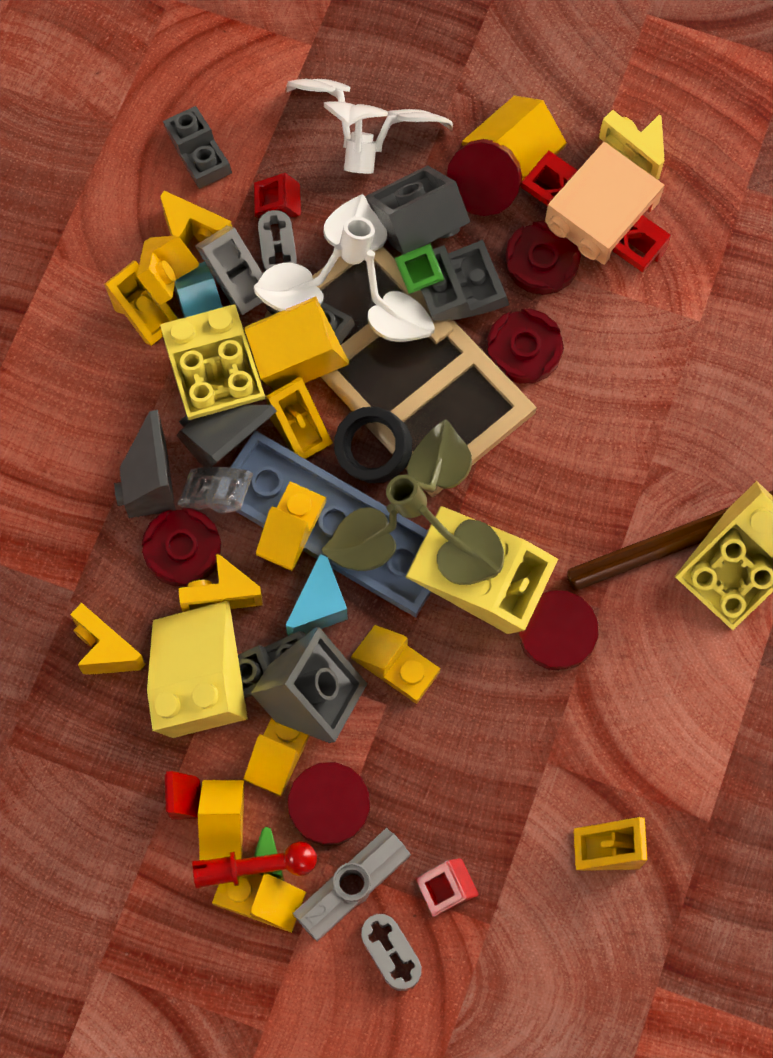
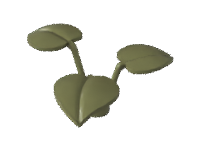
M444 419L435 426L416 447L408 462V475H398L388 483L386 495L391 504L386 509L389 512V523L385 514L376 508L364 507L353 511L343 519L329 542L322 548V552L326 557L337 565L350 570L368 571L376 569L389 561L396 551V542L390 533L396 529L397 514L399 513L405 518H415L423 515L448 540V542L441 546L437 554L438 569L448 581L459 585H471L494 578L501 572L504 564V549L498 535L489 525L479 520L468 519L457 527L453 535L426 507L427 497L423 491L433 493L437 486L443 489L456 487L468 476L472 467V455L467 444L454 430L448 420Z

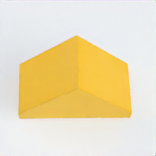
M301 377L266 396L267 405H273L277 410L270 417V420L292 452L307 459L333 444Z
M244 780L202 781L198 808L199 860L229 857L230 852H235L236 860L242 859Z
M637 817L574 828L576 870L640 869L647 861L645 818Z

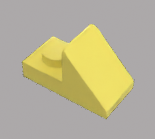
M612 110L603 118L599 138L658 180L664 164L661 115H658L640 132L632 120L627 117H621Z

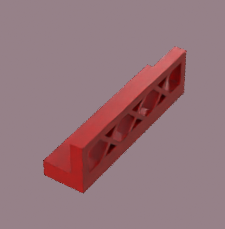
M548 150L521 182V188L548 206L550 201L578 170ZM538 179L551 189L544 190L535 181ZM642 215L621 239L622 243L619 242L612 251L641 272H644L653 260L658 262L665 254L671 234ZM629 243L646 255L642 258L629 248Z

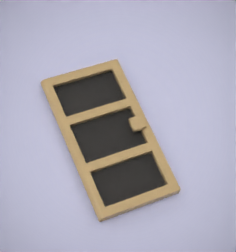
M383 246L374 251V267L379 296L383 299L385 294L390 291L405 293L418 301L431 317L422 291L419 290L412 294L408 293L397 263L392 255ZM340 256L324 282L317 286L324 295V303L351 316L355 323V326L340 344L349 360V365L323 375L321 378L352 412L362 407L377 406L395 414L407 425L412 437V454L422 439L435 426L446 419L467 444L472 455V465H474L536 413L537 407L454 320L433 321L434 334L413 341L395 342L377 335L371 329L367 320L369 309L376 304L371 298L367 263L365 260L360 264L354 265L345 262ZM323 268L313 275V279L319 276ZM267 311V313L265 314V318L273 314ZM379 422L365 424L393 455L395 451V437L392 431L386 425ZM437 486L436 490L433 493H427L431 497H434L437 494H439L443 490V488Z

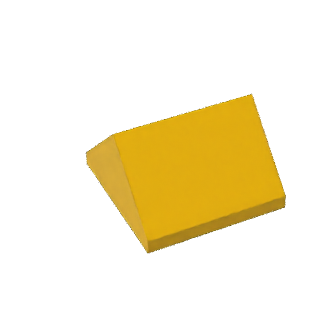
M513 96L462 141L463 146L471 141L481 139L492 140L494 143L506 146L513 152L520 163L523 176L522 181L548 150L557 155L567 144L545 102L540 99Z
M316 296L245 326V333L260 378L274 391L298 377H301L304 383H307L349 365V360Z

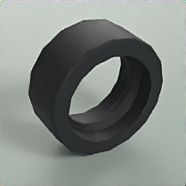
M377 406L362 407L349 413L339 424L334 436V453L339 465L349 475L367 483H385L398 476L407 467L412 455V437L407 425L392 412ZM379 422L386 425L392 431L395 437V451L392 458L386 464L378 468H367L360 465L354 459L351 451V442L355 432L361 426L367 423Z

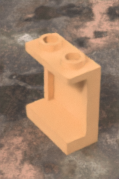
M603 142L550 201L547 207L545 222L555 235L561 238L566 237L577 245L585 257L591 260L596 259L605 265L610 259L613 248L646 210L651 213L659 204L664 184Z

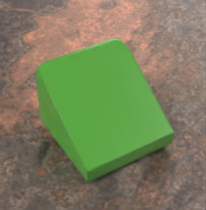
M431 244L395 258L409 294L445 280Z
M262 828L254 857L278 854L271 828ZM282 870L267 872L284 881Z

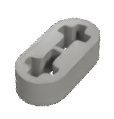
M279 210L266 212L258 221L264 272L276 265L275 253L282 252L284 263L297 264L290 218L286 213ZM272 224H278L280 229V240L273 241Z
M385 914L370 916L362 927L361 937L365 948L391 988L397 991L412 989L421 977L422 966L418 957L392 917ZM378 923L381 928L386 926L391 928L392 931L389 932L387 937L393 948L389 951L385 950L379 940L373 943L369 940V937L373 934L371 926ZM395 953L403 964L411 962L414 966L410 971L411 980L405 982L401 977L394 980L391 976L395 971V965L390 957Z

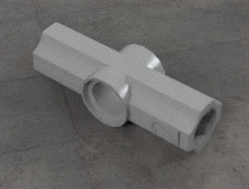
M386 828L351 861L340 866L334 876L293 913V916L318 942L352 909L365 902L369 894L411 856L410 852L397 836ZM351 874L358 875L364 882L361 892L354 895L346 894L340 888L342 879Z

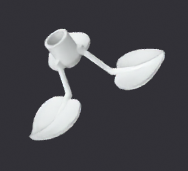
M297 79L288 81L286 85V93L298 88L306 91L328 92L338 99V102H324V108L342 122L343 147L346 148L344 170L348 172L374 173L375 153L382 152L383 141L392 124L403 121L439 122L452 131L453 123L449 119L424 110L402 109L386 111L370 105L346 103L343 91L350 92V87L336 81L327 79ZM387 116L376 141H373V134L362 132V119ZM355 123V132L350 134L349 126Z
M363 194L341 205L326 220L323 229L324 237L328 243L334 246V251L318 277L313 279L311 272L299 264L280 263L267 269L253 288L255 294L265 304L277 311H284L315 296L321 305L324 295L317 286L324 282L337 259L341 256L345 262L354 265L360 264L365 260L367 263L371 298L376 304L368 311L367 320L371 329L380 337L395 342H407L426 338L434 334L435 330L429 314L411 296L398 291L388 292L383 299L379 296L374 267V251L380 249L385 244L387 230L376 213L371 209Z

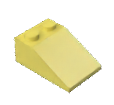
M228 601L153 620L147 694L154 732L176 738L248 719L230 603Z

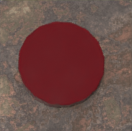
M487 139L471 141L460 148L448 164L447 177L457 183L466 211L480 216L499 214L508 208L519 193L523 177L520 163L513 152L506 146H501Z
M545 221L533 222V225H528L525 228L522 226L517 229L508 241L505 254L507 273L514 283L527 292L540 295L557 293L569 286L578 273L581 252L578 246L566 237L561 238L555 235Z
M521 309V311L513 313L510 311L503 314L492 325L487 338V355L511 381L519 384L536 383L548 378L558 368L564 350L561 331L557 323L545 313L534 309Z
M182 508V510L162 512L149 523L142 539V553L147 568L158 580L171 586L188 587V583L204 580L214 572L217 566L216 554L221 555L222 543L216 525L206 514L192 508Z
M551 590L542 593L525 631L518 632L520 644L524 653L541 667L548 670L574 668L581 665L591 655L598 640V620L593 608L582 597L569 591Z
M336 762L318 763L305 769L293 782L288 795L289 816L295 828L308 841L322 846L341 845L353 838L365 826L370 813L369 791L363 778L351 767Z

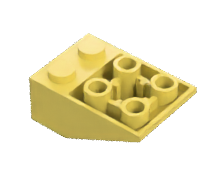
M235 304L160 324L188 421L266 399Z
M757 481L727 509L675 575V578L732 630L773 592V496Z
M443 506L439 507L435 515L440 523L453 535L463 521L468 519L475 520ZM431 524L405 577L506 634L525 631L558 558L522 538L490 526L498 535L504 549V564L501 572L496 577L471 585L455 584L448 581L438 569V551L448 540Z

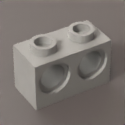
M225 226L195 245L230 304L236 305L238 313L244 315L263 302L253 289L263 273L235 227Z

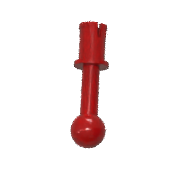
M295 842L289 845L284 853L236 860L235 852H230L229 857L192 861L195 888L199 889L201 887L234 882V886H239V877L280 870H287L296 876H304L315 868L317 855L310 844Z

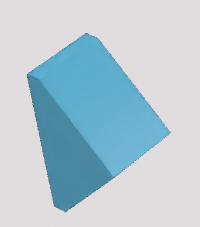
M205 262L199 263L196 269L175 281L174 291L184 318L222 308L214 278Z
M322 554L319 555L286 623L288 636L298 631L307 634L313 628L320 627L322 629L348 620L347 607L328 557Z

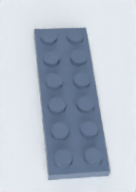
M256 430L212 493L215 500L263 528L271 506L277 508L290 481L325 496L326 504L302 550L315 559H318L320 554L324 555L322 548L329 542L338 525L345 517L357 509L364 507L376 508L385 514L389 523L387 506ZM399 513L397 514L396 529L390 533L396 542V551L384 565L373 570L356 571L341 567L328 558L332 569L415 618L432 593L405 577L428 530L401 516Z

